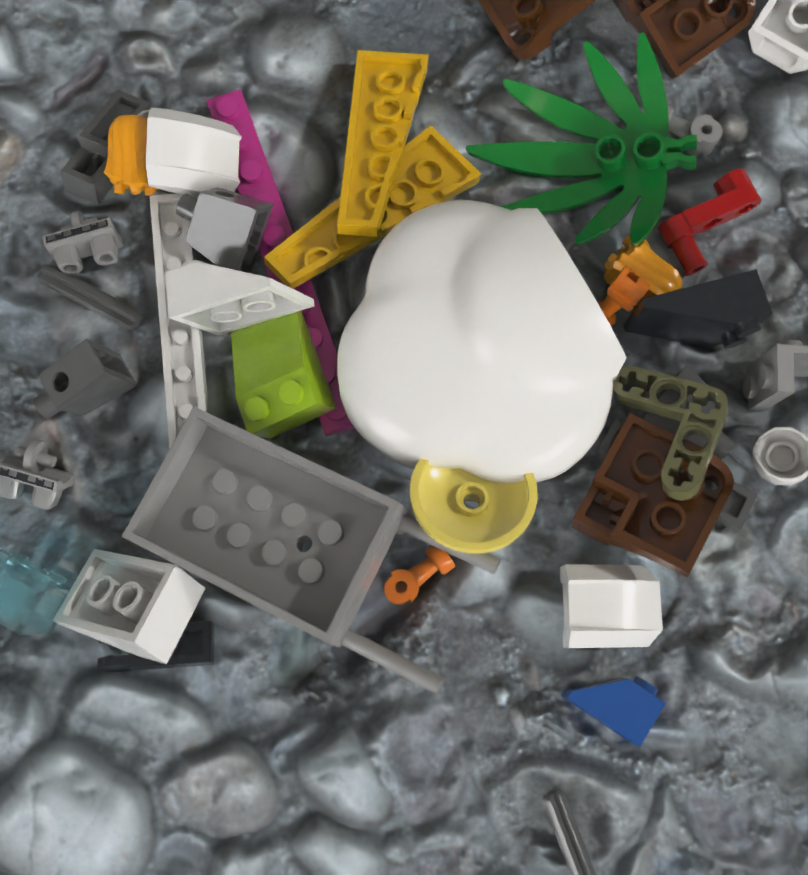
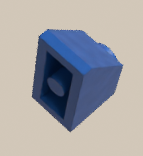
M638 676L633 681L620 677L567 688L561 694V697L629 743L638 747L642 745L666 704L655 696L658 689Z

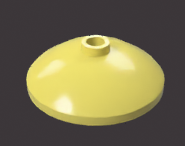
M420 458L417 462L410 482L412 511L423 530L443 546L464 553L478 554L496 551L517 540L532 521L538 499L537 484L533 473L524 474V480L520 482L497 483L472 475L460 468H437L428 465L429 460ZM472 500L478 504V507L470 509L464 505V502Z

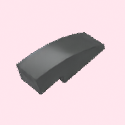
M120 90L114 93L78 135L81 147L60 171L65 192L99 206L114 185L104 174L108 155L109 127L118 116L138 115L143 110H150L151 104Z

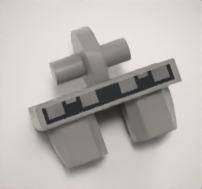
M79 210L71 212L72 224L60 227L61 231L42 236L45 248L54 258L62 273L68 276L80 273L83 270L81 258L93 255L98 265L106 266L117 263L118 248L124 247L122 237L116 232L110 217L99 220L98 217L85 220Z
M35 439L27 448L17 446L14 450V457L6 456L0 462V496L8 499L22 497L24 485L27 484L34 487L30 504L49 510L58 505L63 489L73 486L75 474L54 469L57 457L47 454L48 447L45 441Z

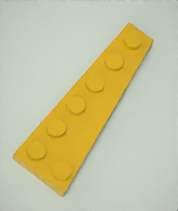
M357 50L337 223L338 234L378 236L428 71L429 54Z
M430 125L404 147L377 237L338 234L339 197L264 256L265 265L286 286L294 289L385 237L396 224L415 211L433 204L446 202L476 185L480 181L482 173Z

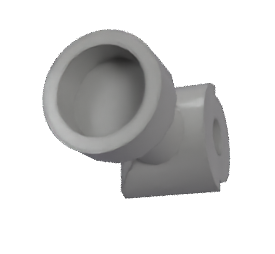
M668 105L669 131L680 138L687 135H697V149L686 150L687 153L699 157L709 155L722 136L723 130L720 123L712 119L713 116L700 115L693 122L673 116L674 108Z

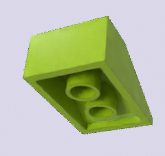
M302 311L248 326L231 333L236 401L248 432L261 438L271 439L337 409Z

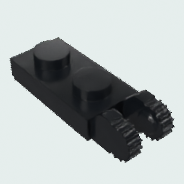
M212 621L188 622L167 664L139 657L128 652V655H109L99 658L97 668L100 670H147L214 665V623ZM99 641V643H101V644H105V645H107V646H112V645H109V644L104 643V642H102V641Z

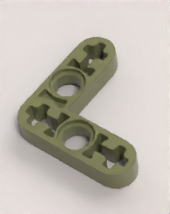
M637 366L621 367L616 379L613 381L612 390L614 398L618 403L681 421L662 468L661 480L663 489L669 497L675 500L692 498L701 487L727 419L728 399L726 394L713 386ZM631 380L636 381L637 387H632L629 392L624 391L623 385H628ZM652 384L649 393L650 397L646 398L645 391H649V385ZM665 389H674L680 394L679 400L673 404H663L657 399V396ZM688 395H693V402L689 403V409H685ZM708 401L715 402V409H711L709 414L702 412V406H706ZM697 434L707 440V445L704 449L695 452L686 449L683 446V441L689 435ZM684 460L690 463L688 467L689 481H684L681 487L675 486L673 477L680 475Z

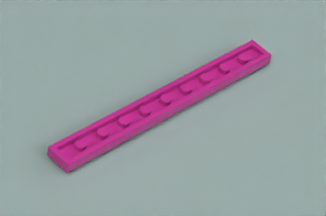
M239 89L206 101L213 119L233 125L242 136L239 141L238 179L240 183L237 186L239 194L273 204L259 247L264 262V256L290 237L293 231L242 91ZM265 265L269 278H271V279H273V280H275V281H277V282H280V283L284 284V283ZM308 280L294 288V290L314 299L315 307L301 311L337 408L319 416L325 436L328 437L354 428V426L348 419L340 397L337 376L338 355L312 283Z

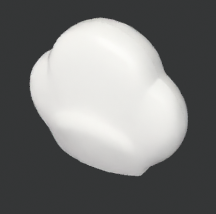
M453 200L433 204L415 211L396 224L379 244L368 270L365 296L350 317L341 335L337 356V376L340 397L348 419L370 445L389 459L414 469L417 462L422 458L429 460L428 465L437 468H460L472 475L497 483L520 482L524 480L525 474L533 473L536 482H540L566 472L593 446L606 423L610 411L613 381L616 379L627 357L585 280L538 208L509 210L473 200Z

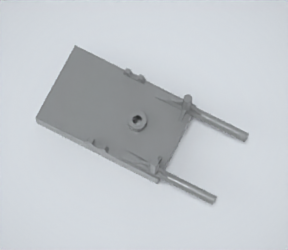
M194 406L121 536L312 636L339 648L343 645L435 694L439 693L445 680L444 677L349 629L396 534L403 535L407 533L492 574H495L501 561L500 558L490 553H464L443 546L431 538L415 518L406 515L407 510L401 502ZM311 540V548L303 552L302 546L304 542Z

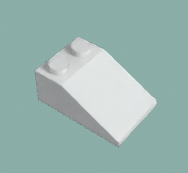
M198 260L186 261L181 264V267L165 272L169 318L215 335H222L315 307L313 298L269 277L207 264Z
M94 549L53 621L139 657L167 664L205 587L175 564Z

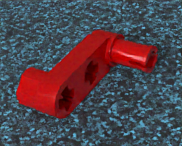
M737 168L718 179L713 184L718 195L717 197L674 215L658 226L657 229L668 249H673L684 270L685 276L693 275L708 265L693 236L742 216L761 203L762 199L745 169Z

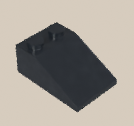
M757 269L641 299L623 326L625 332L708 348L723 344L724 349H729L747 342L746 337L761 330L760 324L773 313Z

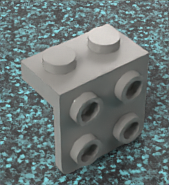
M783 340L777 342L774 347L747 366V376L743 382V395L745 398H748L749 411H764L795 393L794 377H808V346H802V342L799 340Z

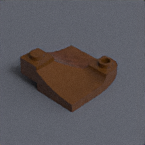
M596 0L478 1L513 56L520 60H528L551 45L552 35L559 27Z
M613 0L625 21H629L639 33L644 32L652 50L672 79L681 75L745 28L753 19L756 6L755 0ZM732 7L736 10L735 18L730 17L728 14Z
M629 413L573 518L572 528L606 546L610 544L633 552L688 577L733 489V475L728 466L713 454L701 487L695 496L687 500H675L669 497L663 489L661 473L676 434ZM687 439L683 441V446L690 451L696 452L704 449ZM684 460L680 475L673 477L675 486L681 487L684 481H689L688 467L690 463ZM704 481H713L717 489L708 490L704 486Z

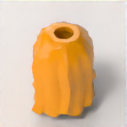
M121 115L116 117L109 127L108 155L104 174L114 184V193L125 194V190L128 189L133 195H138L141 191H144L146 196H151L155 194V190H159L149 186L147 179V117Z
M630 235L621 242L624 246L618 249V255L612 253L604 265L606 272L603 279L610 285L625 266L651 285L642 299L679 290L683 285L679 271L653 252L647 240L634 247L631 245Z

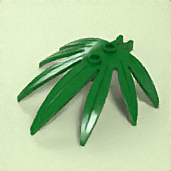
M644 32L639 34L637 46V80L644 113L641 112L630 89L609 61L589 41H585L583 45L594 81L610 109L626 125L624 129L619 128L594 112L557 95L514 80L503 79L505 90L539 118L563 131L598 142L592 144L537 141L477 144L466 146L468 154L492 165L529 175L553 178L601 177L543 192L501 206L502 208L509 210L538 208L542 215H547L586 205L612 193L618 188H624L589 221L575 238L576 244H586L611 230L631 211L639 198L641 199L635 209L631 222V245L634 247L640 245L651 233L664 206L667 190V170L676 167L685 170H696V155L685 156L682 153L688 149H697V135L683 136L679 140L668 137L669 117L664 83L657 60Z

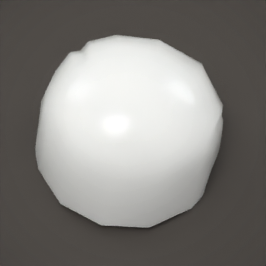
M773 427L761 434L752 450V462L760 477L773 485L791 486L803 481L808 476L807 436L792 427Z

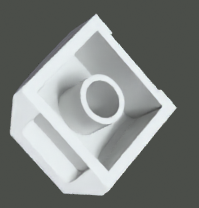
M769 0L748 32L752 52L789 74L808 70V0Z
M151 107L147 118L146 143L148 185L179 195L188 194L198 199L201 191L213 188H223L235 192L240 183L238 179L239 141L242 136L233 125L215 119L181 111Z
M565 564L560 567L564 606L563 648L649 647L663 631L660 581L645 566Z

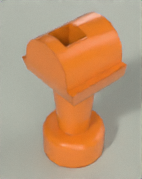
M627 266L620 270L607 290L608 296L605 300L597 301L611 327L616 322V312L621 308L629 312L651 287V285Z
M430 545L425 549L426 559L408 570L399 569L391 572V577L384 586L387 600L395 605H402L409 600L412 603L417 597L419 587L437 570L445 575L456 567L448 553Z

